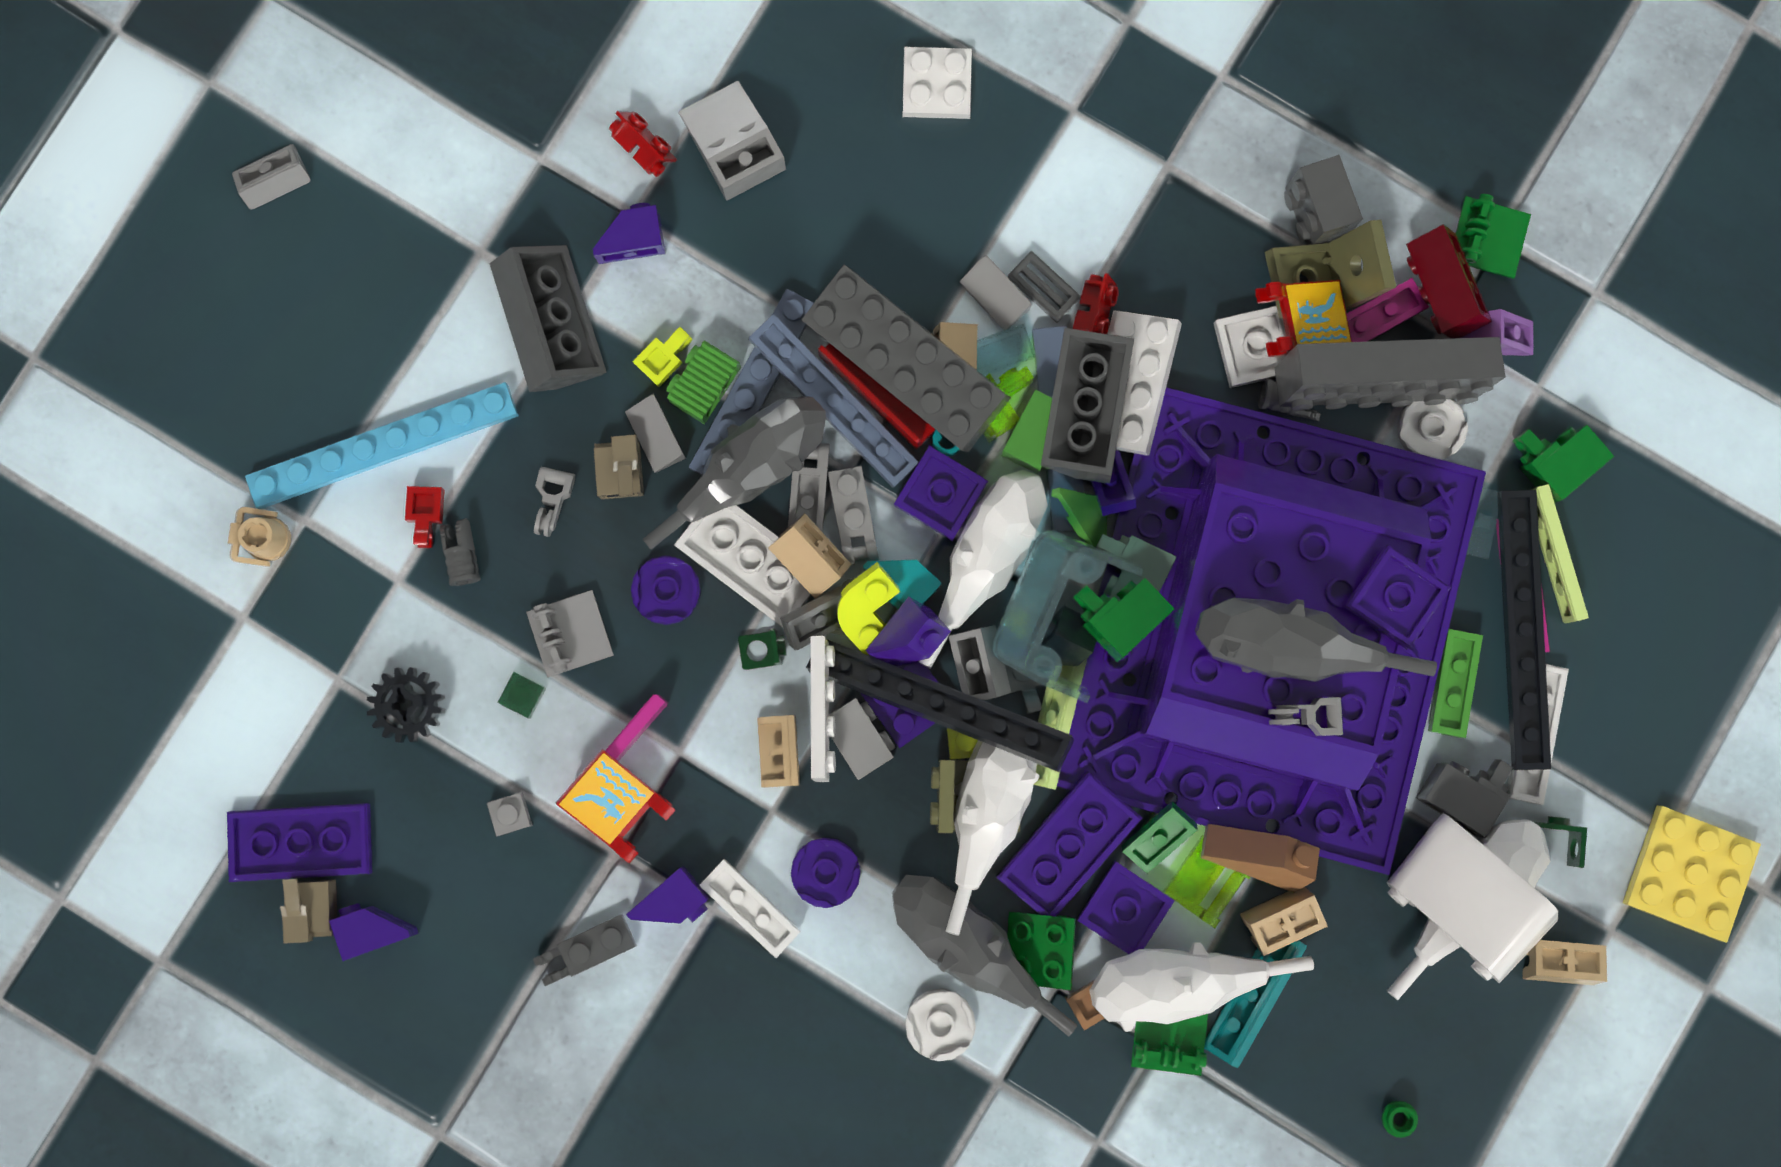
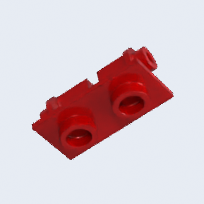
M617 111L615 113L621 121L617 119L610 125L611 137L628 153H631L638 145L640 149L632 158L649 175L654 174L655 177H658L665 170L664 162L677 161V158L670 152L671 146L658 135L654 136L646 128L648 123L642 116L634 111Z
M1105 273L1104 277L1091 274L1089 280H1085L1079 304L1090 307V311L1077 310L1072 329L1108 334L1110 326L1109 313L1111 306L1114 307L1118 299L1117 284L1108 273Z

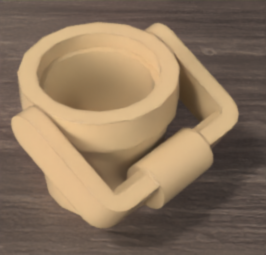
M242 507L236 511L235 521L230 523L228 544H231L230 559L233 562L270 567V561H275L286 554L291 544V532L283 521L277 519L278 512ZM244 513L264 516L249 518L243 522ZM240 545L257 559L238 557Z

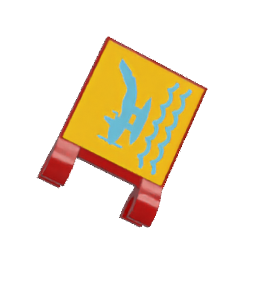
M1340 280L1287 284L1269 282L1265 284L1266 288L1255 289L1257 303L1279 301L1286 336L1276 338V342L1266 343L1268 357L1287 355L1297 344L1352 342Z
M604 749L595 756L556 801V805L611 847L629 864L639 852L635 849V845L624 838V836L647 809L651 807L666 821L676 810L671 802L654 791Z

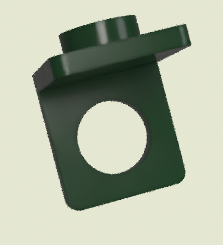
M770 628L769 632L739 636L738 643L742 668L750 670L782 665L781 656H787L784 635L778 636L777 630ZM754 641L765 643L767 655L763 660L754 661L749 658L747 648L750 643Z
M1548 816L1547 823L1534 822L1540 828L1569 831L1567 866L1584 868L1587 827L1570 826V818ZM1578 843V852L1576 856L1575 848L1576 844Z

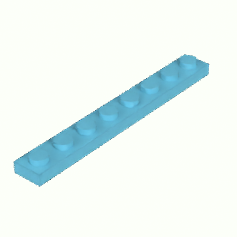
M506 382L253 472L245 475L255 507L263 509L510 420L519 415L509 386Z

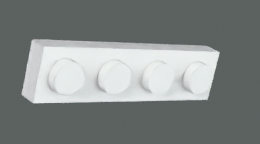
M811 636V779L815 782H829V773H835L836 768L835 751H829V737H835V717L829 716V702H835L834 680L829 681V667L835 666L834 646H829L825 636Z

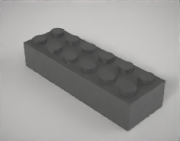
M846 265L842 266L801 319L962 451H970L1011 399L998 386Z
M1500 337L1297 344L1275 367L1279 406L1292 407L1294 411L1308 410L1318 405H1325L1326 409L1330 410L1343 408L1347 404H1358L1360 408H1371L1378 406L1380 403H1391L1393 407H1402L1418 401H1424L1425 405L1431 406L1442 404L1446 399L1457 400L1458 404H1469L1478 401L1479 396L1493 390V386L1506 377Z

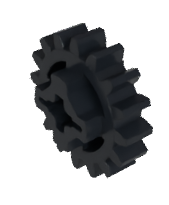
M412 667L408 668L406 675L402 668H394V677L383 673L381 676L384 684L373 683L371 686L377 692L376 697H367L368 702L374 703V708L367 711V715L377 717L372 727L375 729L384 727L385 729L382 734L384 738H390L395 733V742L403 743L406 735L410 742H418V733L424 737H429L431 733L428 726H439L441 724L435 718L436 713H445L446 710L438 707V702L445 699V695L435 693V690L440 686L439 682L433 681L428 683L427 681L430 677L428 672H422L417 677V668ZM410 682L419 685L425 694L416 693ZM392 689V695L390 696L388 701L385 702L387 694ZM406 699L412 701V706L407 707V711L401 710L400 704L405 703ZM425 708H428L425 717L420 722V715ZM387 716H394L399 719V724L403 728L394 725Z

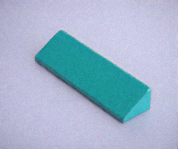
M1298 940L1265 956L1257 948L1252 959L1272 962L1302 957L1307 945ZM1292 973L1269 976L1266 985L1253 989L1227 1002L1205 1039L1204 1049L1231 1066L1238 1068Z

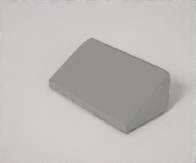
M290 144L232 173L238 194L249 209H255L311 181L294 144Z
M987 255L983 256L959 282L1005 332L1031 308V302Z
M654 394L625 411L654 473L686 459Z

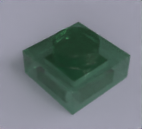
M513 672L497 703L531 719L546 687L517 672Z

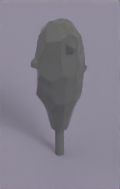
M810 396L783 398L765 407L741 426L734 424L727 428L728 437L711 450L701 477L678 503L677 511L644 537L643 541L652 550L684 522H695L727 507L750 502L771 486L782 482L793 471H800L803 468L802 462L823 440L826 411Z
M1231 598L1201 612L1195 628L1198 639L1213 659L1242 668V672L1250 673L1254 671L1272 678L1288 677L1316 682L1336 674L1382 672L1385 667L1428 676H1434L1437 670V662L1390 653L1385 646L1351 633L1329 613L1305 608L1304 600L1299 599L1294 600L1290 604L1264 599Z
M906 875L898 883L892 892L897 925L942 972L949 973L976 991L993 994L1024 1009L1034 1007L1067 1036L1074 1032L1077 1024L1041 995V990L1034 979L1018 962L1006 931L997 923L979 911L969 901L959 936L947 933L945 930L957 892L934 877Z

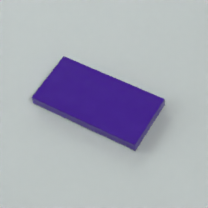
M1087 771L996 875L997 879L1040 915L1057 916L1138 824L1142 817L1093 774Z
M370 803L227 812L229 882L372 873Z

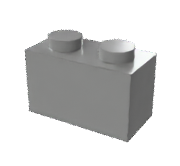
M995 625L949 636L963 693L981 700L997 698L1011 693Z
M855 698L829 715L835 717V737L831 738L858 780L894 758L890 751L896 747L885 730L878 733L872 721L877 719L867 701L860 704Z

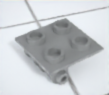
M593 590L548 605L547 603L533 607L534 610L526 612L547 678L614 656Z

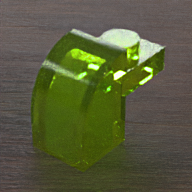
M1027 366L1019 371L1016 367L1008 370L998 378L1000 380L999 384L995 382L990 373L985 376L1010 397L1031 385L1034 379ZM1009 402L983 433L989 443L1015 427L1020 419Z

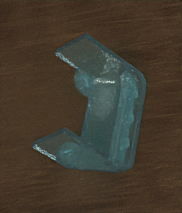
M1046 530L1041 532L1032 544L993 638L992 650L995 657L1039 684L1088 703L1090 698L1088 689L1059 677L1062 670L1060 656L1053 649L1041 645L1068 579L1082 584L1093 583L1101 577L1107 563L1138 576L1142 575L1144 569L1136 563L1058 531Z

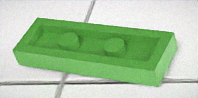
M1448 629L1435 684L1428 732L1466 738L1483 635Z

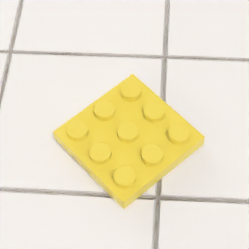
M1657 805L1623 904L1727 943L1761 844L1667 807Z

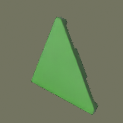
M1064 488L1052 489L1051 496L1059 499L1068 513L1067 520L1080 540L1084 539L1092 551V557L1101 561H1107V554L1096 549L1102 534L1107 536V515L1102 516L1096 496Z

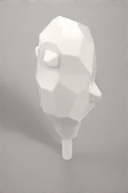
M1020 470L1000 477L992 484L985 496L977 504L966 526L958 531L959 539L950 556V583L938 616L951 631L952 629H959L969 616L987 599L1004 590L1018 566L1027 558L1033 540L1039 535L1037 529L1048 506L1043 483L1039 475ZM950 633L929 659L920 660L919 663L931 669Z
M979 740L968 761L963 782L956 785L954 793L958 795L953 814L959 844L955 877L958 890L945 932L957 936L960 934L972 890L979 888L999 854L1015 839L1023 814L1030 803L1033 785L1039 778V774L1036 773L1037 763Z
M1508 820L1501 822L1497 826H1492L1488 835L1479 841L1534 888L1551 862L1545 834L1540 826L1530 820ZM1428 918L1414 946L1416 957L1388 988L1387 992L1396 1000H1399L1427 966L1434 965L1461 946Z
M1201 942L1193 943L1189 952L1173 949H1139L1129 955L1107 961L1089 991L1092 1005L1107 1021H1118L1123 1030L1128 1032L1132 1031L1136 1021L1170 1024L1211 1013L1233 998L1266 985L1269 976L1313 970L1314 962L1311 956L1266 962L1264 960L1221 953H1207Z

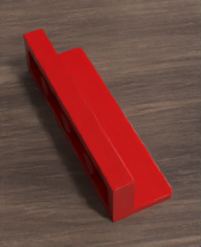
M829 343L826 347L821 345L818 348L819 357L916 450L934 433L935 428Z

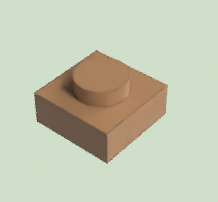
M1095 980L1065 997L1084 1031L1104 1019L1092 1005L1089 989Z

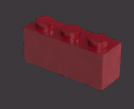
M1442 224L1406 244L1410 256L1407 257L1408 265L1415 275H1419L1422 283L1419 286V292L1424 302L1432 307L1434 315L1431 316V322L1438 334L1443 333L1450 339L1461 338L1492 322L1458 238L1451 229Z

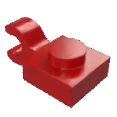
M407 486L405 521L415 523L413 544L418 545V548H433L432 523L443 524L445 490L442 487Z

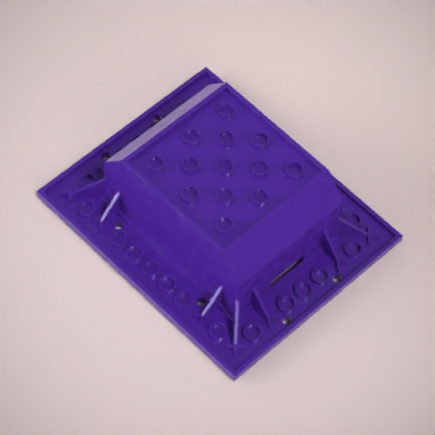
M1166 387L1150 454L1133 453L1128 472V478L1136 499V508L1118 512L1112 538L1120 541L1122 535L1129 538L1135 536L1176 556L1159 592L1175 610L1118 662L1096 641L1093 653L1087 658L1069 734L1073 736L1074 742L1061 767L1057 786L1071 790L1083 775L1089 771L1129 806L1159 813L1167 806L1164 801L1166 793L1173 792L1176 796L1175 804L1197 824L1203 826L1212 824L1289 836L1320 848L1319 857L1389 875L1486 471ZM1258 428H1264L1267 431L1266 439L1258 437ZM1358 454H1363L1366 457L1367 462L1365 465L1357 462ZM1167 508L1174 509L1177 514L1176 519H1168L1165 516V510ZM1387 545H1390L1451 587L1412 647L1407 650L1344 607ZM1107 555V561H1105L1108 564L1097 594L1099 598L1103 595L1112 575L1119 578L1121 574L1115 571L1116 568L1109 564L1111 559L1109 555ZM1231 598L1264 599L1290 604L1294 600L1299 599L1304 600L1305 608L1329 613L1351 633L1385 646L1390 653L1437 662V670L1434 676H1428L1385 667L1382 672L1336 674L1316 682L1288 677L1272 678L1254 671L1250 673L1242 672V668L1213 659L1198 639L1195 628L1201 612ZM1126 673H1130L1134 677V684L1132 686H1126L1123 683L1122 679ZM1341 697L1343 735L1316 736L1308 725H1302L1301 709H1299V714H1293L1294 719H1300V724L1269 725V720H1274L1275 715L1269 714L1268 710L1276 709L1277 705H1310L1315 698ZM1320 706L1315 712L1316 722L1321 728H1327L1326 706ZM1270 819L1275 820L1277 824L1276 830L1273 832H1269L1266 829V823Z

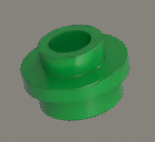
M1393 1101L1382 1112L1381 1120L1383 1127L1395 1137H1407L1417 1128V1112L1407 1102ZM1402 1112L1404 1114L1403 1122L1395 1124L1393 1121L1395 1114Z

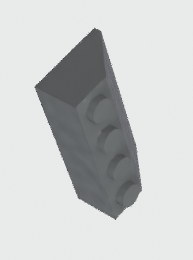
M567 245L511 247L489 263L529 392L557 390L607 373Z
M1064 328L1041 466L1077 479L1110 483L1134 338Z

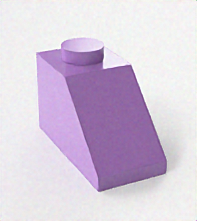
M1502 309L1488 311L1492 320L1491 323L1461 337H1500L1502 355H1533V321Z

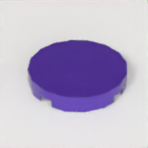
M661 556L650 559L638 569L633 577L631 594L633 604L641 615L653 623L670 625L680 623L693 613L699 603L701 588L699 578L690 565L676 557Z
M823 837L811 840L799 849L792 861L791 879L795 890L802 900L815 907L830 908L840 905L852 897L859 885L861 870L857 856L847 844L838 839Z

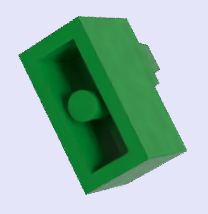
M1588 425L1577 430L1571 426L1561 433L1554 443H1550L1545 438L1540 441L1530 429L1523 431L1513 440V443L1523 454L1520 458L1523 465L1519 469L1535 487L1549 484L1554 503L1565 499L1615 457Z
M1146 578L1137 585L1131 580L1116 594L1121 599L1120 601L1115 597L1110 599L1105 593L1099 598L1087 585L1073 597L1085 611L1080 615L1086 622L1083 625L1085 629L1117 662L1124 658L1175 610Z

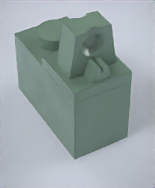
M1102 534L1096 546L1097 550L1111 556L1109 564L1116 568L1115 571L1121 573L1119 578L1112 575L1104 591L1110 599L1115 597L1118 601L1121 599L1116 594L1131 580L1137 585L1146 578L1160 592L1176 559V556L1135 536L1129 538L1122 535L1120 541H1117Z

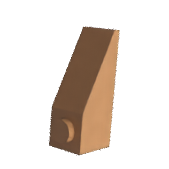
M1208 824L1205 827L1200 858L1295 893L1316 880L1320 848L1289 836Z

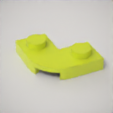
M878 562L846 585L841 592L842 597L837 608V618L841 629L856 647L868 656L869 654L866 652V649L886 625L875 611L900 592L898 585Z

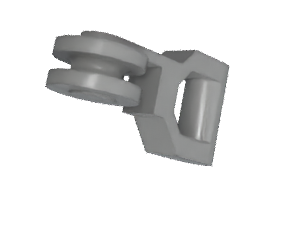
M541 466L535 486L542 495L543 505L552 506L555 509L549 510L548 514L545 508L539 509L534 526L535 534L540 535L544 530V536H551L552 531L556 528L563 500L571 497L575 474ZM546 482L564 485L562 492L556 495L547 494L544 491Z
M1341 697L1315 698L1310 705H1277L1276 709L1268 710L1269 714L1275 715L1274 720H1269V725L1300 724V719H1294L1293 714H1299V709H1301L1302 725H1308L1316 736L1343 735ZM1320 706H1326L1327 728H1321L1316 722L1315 712Z

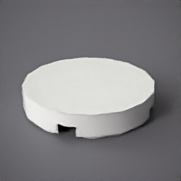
M1446 399L1442 404L1431 406L1425 405L1424 401H1418L1405 406L1401 411L1397 423L1398 438L1406 451L1444 460L1455 454L1465 443L1468 425L1465 422L1461 406L1453 399Z
M943 988L928 990L918 996L909 1007L905 1021L907 1038L914 1050L935 1061L952 1060L964 1053L969 1047L976 1029L974 1013L967 1000L958 993Z

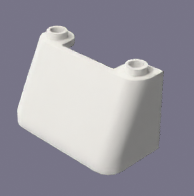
M1444 813L1431 825L1387 881V885L1391 888L1387 893L1402 907L1407 903L1417 907L1466 950L1475 961L1471 967L1486 981L1493 978L1500 983L1558 921L1557 908L1545 896Z

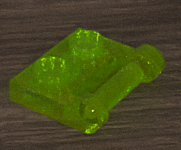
M1202 835L1163 893L1215 929L1221 921L1218 919L1245 878L1249 880L1250 876L1233 871L1208 909L1206 910L1200 906V903L1225 869L1224 866L1200 858L1204 835Z

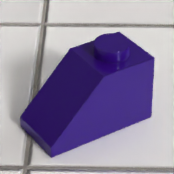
M636 203L631 205L630 209L622 210L593 248V254L598 264L666 254L660 214L656 205L650 206L649 203Z
M908 597L866 649V652L894 666L929 659L951 630L930 608Z
M682 866L626 915L630 920L681 924L688 918L693 923L708 910L704 903L711 897L699 886L700 884L685 866Z
M359 903L338 910L340 917L329 921L342 961L419 934L416 926L374 906L361 909Z

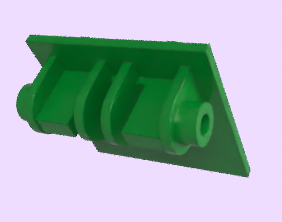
M1480 194L1479 199L1465 196L1455 234L1469 267L1514 279L1531 214L1497 205L1493 202L1494 197L1489 194Z
M1009 912L1007 936L1018 962L1031 975L1038 987L1072 990L1076 918L1064 915L1047 916Z
M1208 1014L1170 1024L1136 1021L1131 1067L1201 1076L1202 1067L1205 1068L1207 1063V1054L1204 1053Z

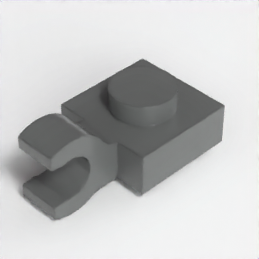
M1029 652L1004 659L1011 689L1010 694L1021 691L1027 715L1042 710L1035 687L1045 684L1040 666L1026 662Z

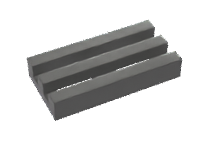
M1032 251L1008 274L1009 280L1056 323L1081 298L1070 285ZM1029 263L1034 265L1044 276H1046L1056 287H1058L1069 298V300L1065 302L1032 270H1030L1027 267V265ZM1019 273H1023L1046 296H1048L1058 307H1060V309H1055L1032 286H1030L1019 275Z

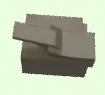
M637 436L611 437L612 443L594 444L597 496L601 500L644 496L641 450Z
M283 879L284 906H280L283 921V944L313 941L312 937L334 936L329 921L337 918L336 880L298 882L297 879Z

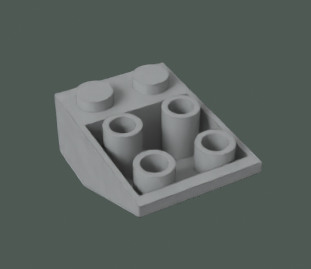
M739 81L678 112L726 201L786 170L781 150Z

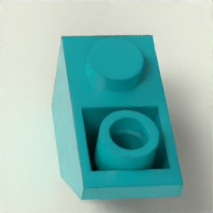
M918 560L867 561L863 565V570L866 571L878 562L898 585L900 592L888 601L896 610L901 607L908 597L924 605L942 585Z

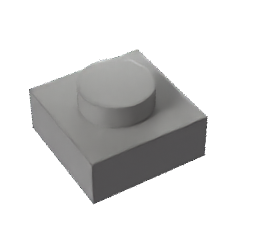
M523 792L487 803L496 837L533 826Z

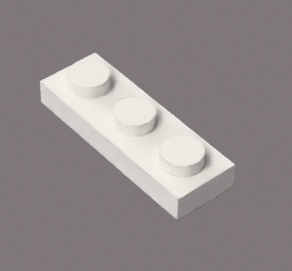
M725 859L699 885L775 958L801 932Z

